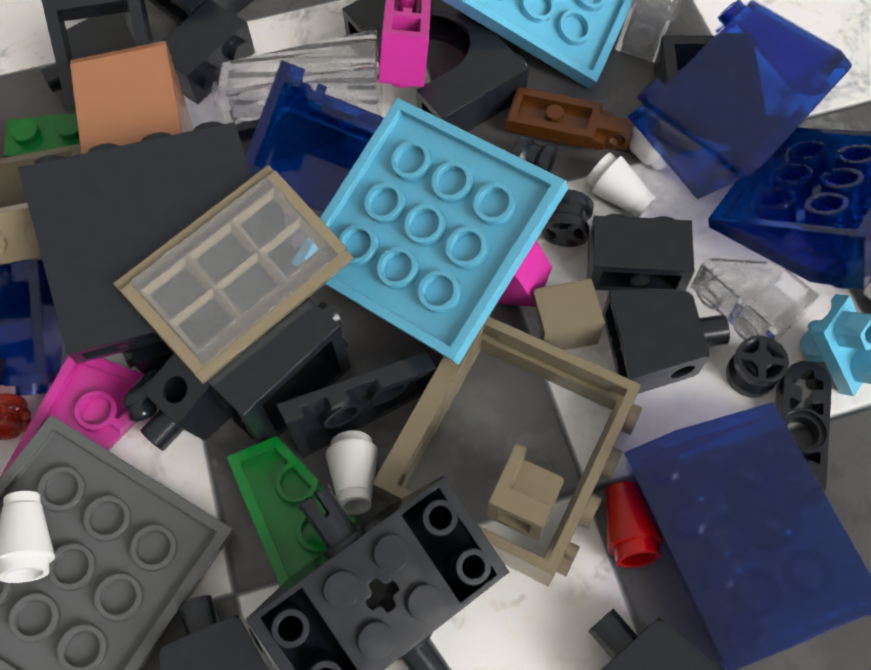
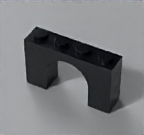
M357 0L342 8L346 38L369 65L379 60L381 56L386 0ZM431 0L429 39L453 45L463 53L465 58L453 69L425 84L424 87L416 89L417 107L468 132L511 106L516 89L519 86L527 88L529 67L525 59L520 54L514 53L497 33L444 1Z

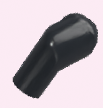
M163 365L148 370L123 394L122 409L127 408L129 419L132 422H140L157 413V407L146 396L145 388Z

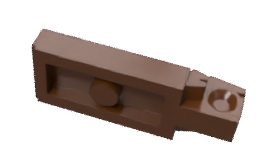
M519 86L516 89L506 118L505 131L521 135L526 134L535 138L588 149L593 148L594 150H603L605 148L627 151L634 120L612 116L613 113L603 109V103Z

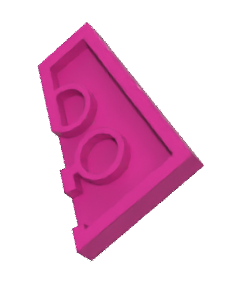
M68 356L1 476L50 415L109 451L136 424L129 419L127 408L122 409L123 394L144 374L102 358L76 364Z

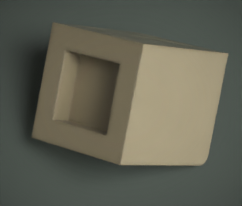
M592 279L547 286L534 290L533 299L542 328L541 340L563 350L598 344L605 321Z
M516 443L488 502L487 518L539 541L563 486L564 479L560 475L526 461L527 447Z

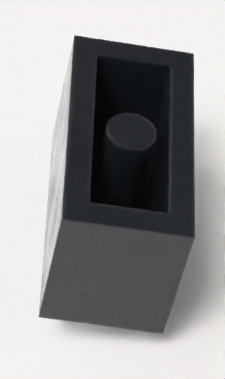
M212 0L204 3L162 40L167 43L183 95L196 104H199L210 93L216 91L224 80L236 69L244 65L255 53L247 22Z
M621 214L594 215L588 238V279H592L595 290L686 291L695 272L692 220H675L667 216L634 218Z

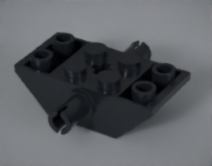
M445 476L437 478L386 507L363 525L356 527L332 493L329 484L314 492V495L326 511L325 515H323L312 497L308 496L300 502L297 508L303 512L326 548L320 556L293 574L246 618V621L279 670H385L395 661L401 659L408 670H451L431 640V635L436 629L510 572ZM377 579L384 585L388 584L385 590L386 596L378 603L374 600L366 603V600L372 595V591L368 586L372 580Z

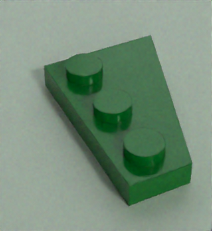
M275 436L229 455L227 460L280 587L293 574L320 556L326 548L303 512L299 511L297 505L309 496L313 498L323 515L326 514V511L314 495L315 491L322 488L319 480ZM348 515L354 526H358L357 519L353 515Z

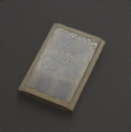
M267 165L113 284L190 372L204 385L350 264L354 257L278 172Z

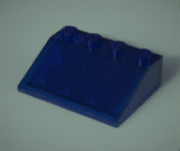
M777 126L708 218L709 228L809 282L831 285L840 289L853 288L864 290L871 278V131Z
M773 402L675 430L624 452L625 464L632 481L636 483L638 492L663 540L662 544L714 654L724 670H737L871 615V574Z

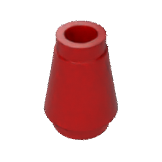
M623 481L608 486L605 489L608 554L615 557L616 565L621 568H638L656 562L661 557L659 547L662 545L663 540L638 492L636 483Z

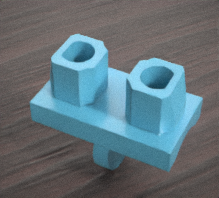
M835 294L830 300L831 309L822 320H813L808 324V331L800 340V349L808 360L824 362L840 394L855 396L863 383L871 384V314L857 312L849 295Z

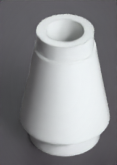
M610 152L597 163L586 178V182L593 187L592 193L629 214H633L636 218H640L657 198L650 192L649 188L622 156L616 158Z
M345 431L337 434L332 438L330 447L326 451V460L336 498L348 515L365 513L372 506V483L375 479L378 448L372 443V438L361 431Z
M17 491L7 494L3 498V508L0 517V581L23 583L41 579L49 574V563L55 559L41 504V496L34 491Z

